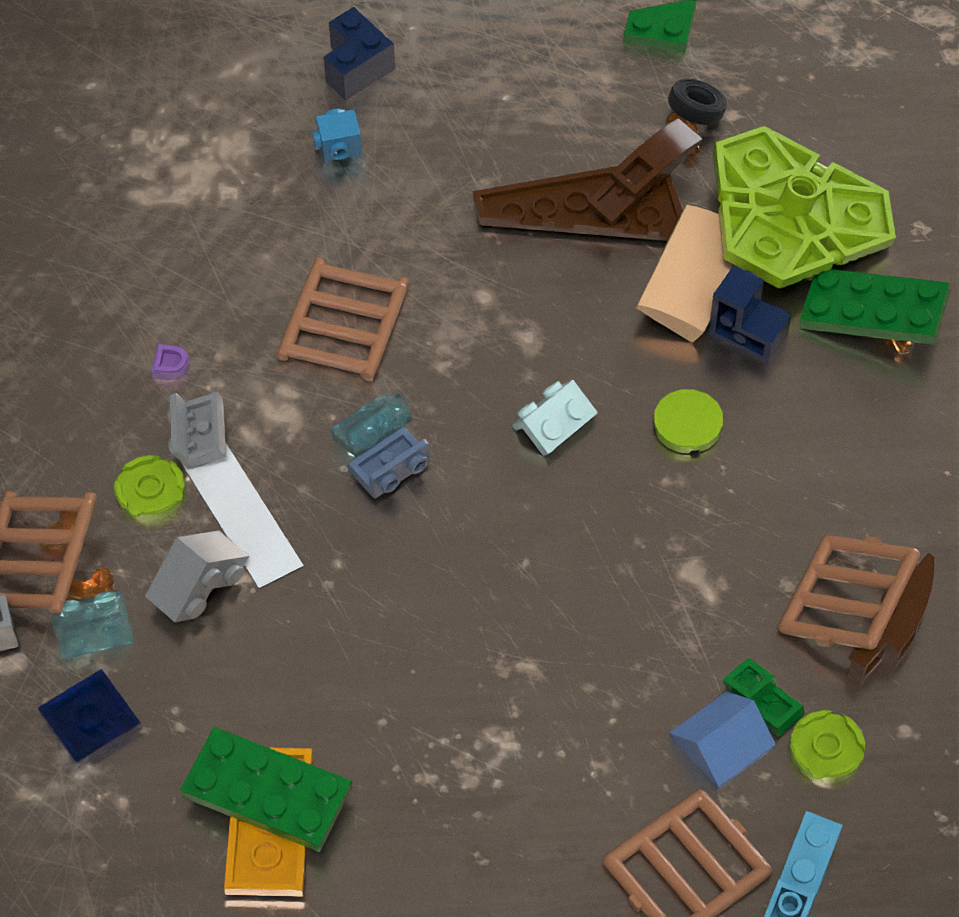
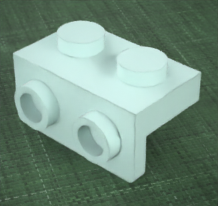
M574 380L562 385L559 381H556L542 392L545 398L537 405L532 401L517 412L520 418L512 424L515 431L521 428L525 431L543 456L553 451L598 413Z

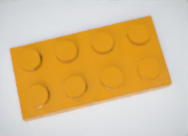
M270 748L312 765L313 752L310 748ZM230 816L224 882L225 895L303 897L307 847Z

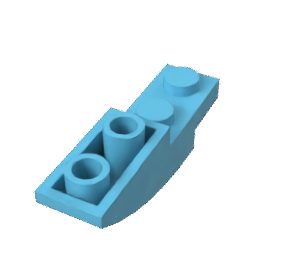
M805 812L764 917H809L843 825L811 812Z

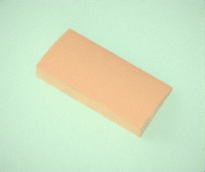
M686 205L635 308L693 343L704 333L711 317L713 294L734 264L724 260L719 214L696 206Z

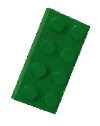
M832 269L825 272L821 271L820 274L813 277L799 320L801 329L936 344L951 292L950 282Z
M213 727L180 789V794L183 798L321 852L352 789V780Z

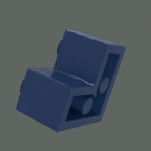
M355 7L329 22L330 44L333 51L324 56L325 80L345 101L395 69L394 43Z
M733 265L713 294L709 334L769 363L788 335L791 314L778 306L762 301L764 280L757 277L751 271L742 270Z

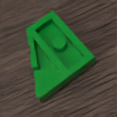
M683 0L629 11L623 43L685 53L697 0Z

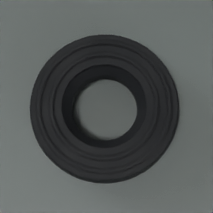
M686 78L676 81L668 97L669 106L677 115L700 125H714L722 119L727 107L725 96L717 88L696 79Z

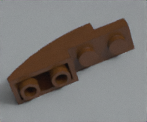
M679 118L674 120L645 141L611 172V178L588 200V206L612 227L654 185L658 186L703 139Z
M928 553L920 563H917L877 647L873 650L855 647L848 658L851 661L848 677L859 685L881 661H884L894 669L914 641L922 624L932 590L934 578L933 555Z

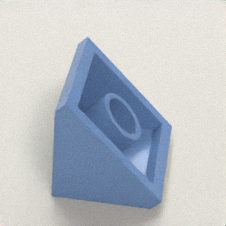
M728 691L724 692L669 733V737L718 790L774 749L776 745L754 700Z

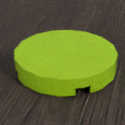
M680 389L671 392L659 401L654 411L656 435L659 441L666 447L679 453H691V451L699 449V452L708 450L718 441L722 433L723 412L717 401L701 391Z
M156 455L137 457L126 463L114 482L115 497L121 510L133 519L147 522L161 520L174 513L182 504L186 493L183 473L177 464L171 460L169 462L163 460L160 456Z
M821 710L809 713L797 722L790 737L789 752L793 764L804 776L815 782L833 784L847 780L858 771L864 759L866 742L861 729L851 718L845 715L833 714V711Z

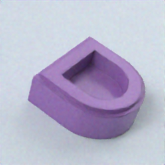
M158 344L151 371L152 378L169 381L183 378L190 369L187 352L179 346Z

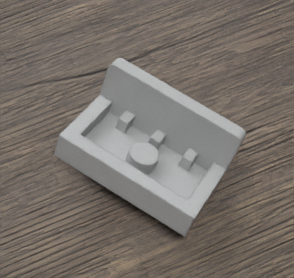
M217 392L185 402L177 393L171 394L169 396L170 408L167 410V417L171 425V438L168 440V445L173 457L178 458L188 469L226 457L223 398Z

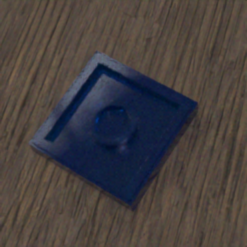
M102 669L38 707L40 715L77 768H80L142 729L141 722Z

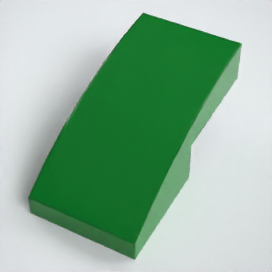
M750 657L723 678V684L731 693L754 700L767 728L778 737L805 715L804 706L776 685V677Z

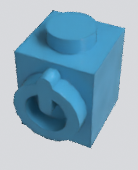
M339 108L331 109L321 116H316L317 130L312 131V139L315 150L321 149L324 162L362 155L361 133L354 109L348 111Z

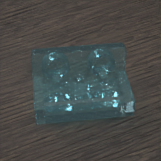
M385 392L332 427L330 431L333 439L357 458L410 423L412 418L406 399L402 394L398 393L391 397Z
M109 591L102 592L93 598L80 601L68 600L63 607L61 615L52 614L54 632L62 659L133 643V635L123 591L115 593Z

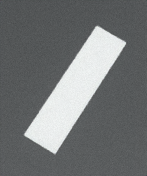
M227 444L226 457L190 469L182 463L226 536L249 555L245 566L259 588L304 566Z

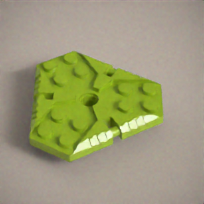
M766 126L715 143L712 153L717 199L721 203L718 210L724 260L743 270L753 272L757 277L780 289L802 279H807L812 275L820 274L821 271H828L832 268L833 264L843 265L893 245L896 234L888 190L834 162H831L829 167L818 163L819 154Z

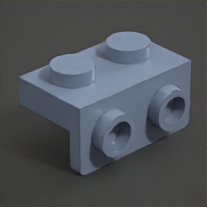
M403 426L348 463V469L366 491L376 499L383 493L393 491L402 480L411 474L421 472L430 462V444L425 439L418 442Z

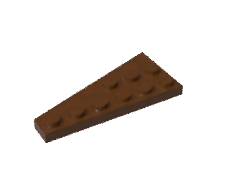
M617 166L473 191V202L479 224L486 226L668 241L683 210L670 173L658 186L654 185L611 227L588 206V200L611 178V172Z

